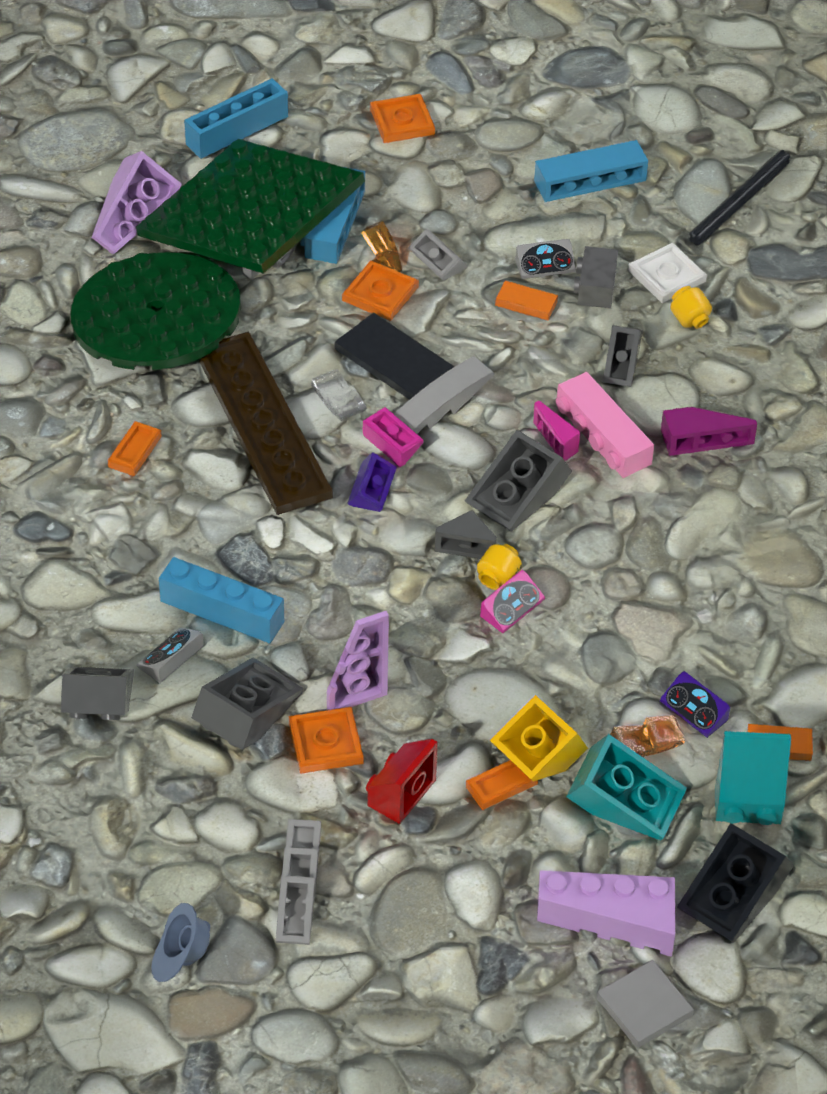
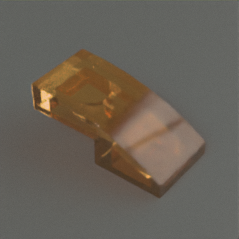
M675 715L646 717L643 725L613 727L610 733L611 736L642 757L683 745L685 742Z

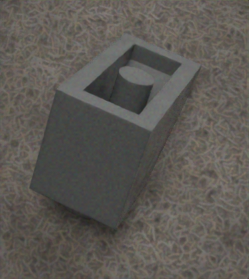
M612 325L603 382L632 387L643 330Z

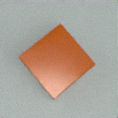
M421 94L370 102V110L383 143L435 135L434 123Z
M370 260L343 292L342 301L367 312H374L378 316L391 321L418 289L419 280Z
M352 707L289 716V726L300 774L364 764Z

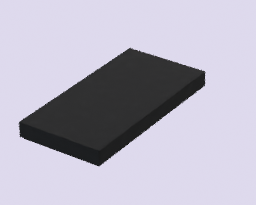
M374 312L335 341V349L409 400L431 382L455 367Z

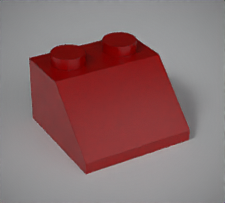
M434 739L404 743L397 753H391L378 775L374 774L367 783V806L401 824L436 781L438 742Z

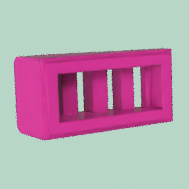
M541 401L535 402L534 425L554 452L565 461L579 452L580 431Z

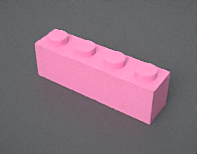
M588 372L558 384L556 398L558 410L572 421L574 427L589 440L592 448L600 452L611 469H615L622 478H625L652 465L654 444Z

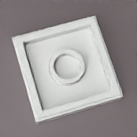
M674 243L629 263L628 271L661 303L672 299L674 293L685 286L696 287L706 282L707 274Z

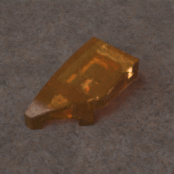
M380 221L367 226L361 231V234L376 255L372 261L378 264L382 263L388 268L401 272L400 257L385 223Z

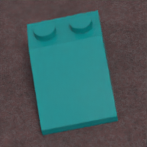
M724 731L715 784V821L732 824L740 822L759 823L761 825L781 824L785 807L791 734Z
M608 734L590 747L566 797L596 817L661 841L667 833L687 787Z

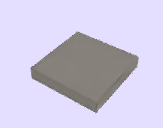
M653 960L597 991L599 1002L636 1048L641 1047L692 1017L694 1009Z

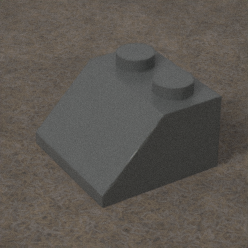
M71 666L62 674L61 713H69V718L86 719L89 714H101V719L120 720V715H126L129 711L134 669Z

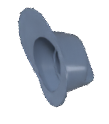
M189 903L177 905L170 913L166 922L164 933L152 960L151 972L153 978L158 982L169 981L175 977L182 966H188L197 962L204 955L209 945L210 924L197 917L194 907Z

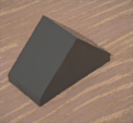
M470 510L436 528L435 552L481 559L491 545L496 544L497 537L475 512Z

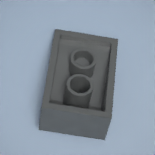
M516 430L467 496L465 502L512 532L557 493L572 470L561 456L519 430Z
M253 657L202 686L191 718L200 723L206 730L212 731L227 740L230 745L244 750L261 739L302 694L304 688Z

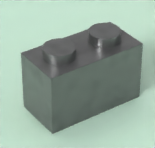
M585 246L584 256L578 257L576 274H581V277L575 276L573 293H579L578 305L611 308L617 267V249Z

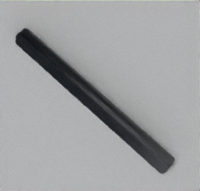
M779 150L689 232V241L695 245L702 244L790 163V154L784 150Z

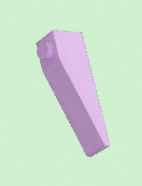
M142 151L124 158L112 180L91 238L111 254L116 253L136 235V226L162 205L165 200L176 193L182 184Z
M387 611L359 619L355 622L327 689V710L354 707L387 695L389 615Z

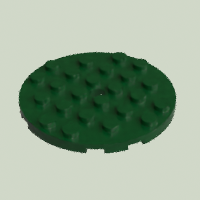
M173 252L138 253L133 257L111 262L107 267L90 277L76 293L71 305L70 317L77 342L94 358L100 359L102 357L112 361V366L134 370L136 366H152V370H159L193 362L220 347L219 342L226 335L231 336L239 323L238 317L241 310V300L238 286L231 275L222 267L207 259ZM154 306L155 309H160V310L154 311V310L152 309V307Z

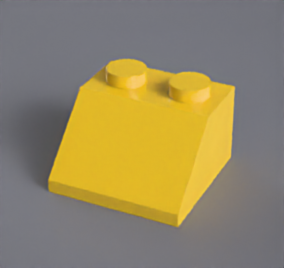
M536 695L490 740L533 782L565 772L588 749L578 733Z

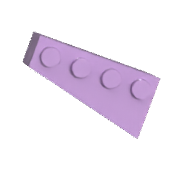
M540 870L537 921L580 932L582 929L598 934V938L610 940L611 937L631 942L630 946L644 949V946L660 950L662 955L672 957L675 940V878Z

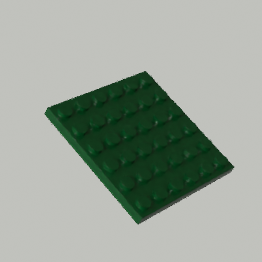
M237 139L138 224L136 231L140 237L264 274L365 182L363 172Z

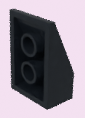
M730 823L677 908L734 943L775 896L794 865L784 854Z

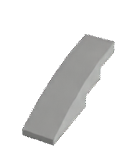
M473 356L431 382L399 408L394 415L416 434L425 426L431 429L448 411L455 414L495 374Z
M288 819L283 872L280 884L276 943L310 945L321 838V821Z

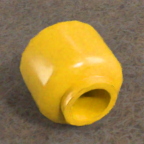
M685 286L674 293L670 309L684 328L694 326L695 329H699L709 322L708 316L712 312V304L700 288Z
M508 544L491 545L477 563L480 582L492 590H497L521 571L522 562L518 556V551Z

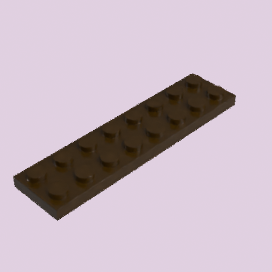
M250 332L223 338L219 342L220 347L198 360L276 515L333 499V490Z

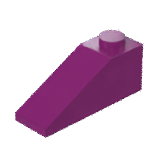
M695 407L663 410L660 431L669 456L754 444L757 422L754 419Z

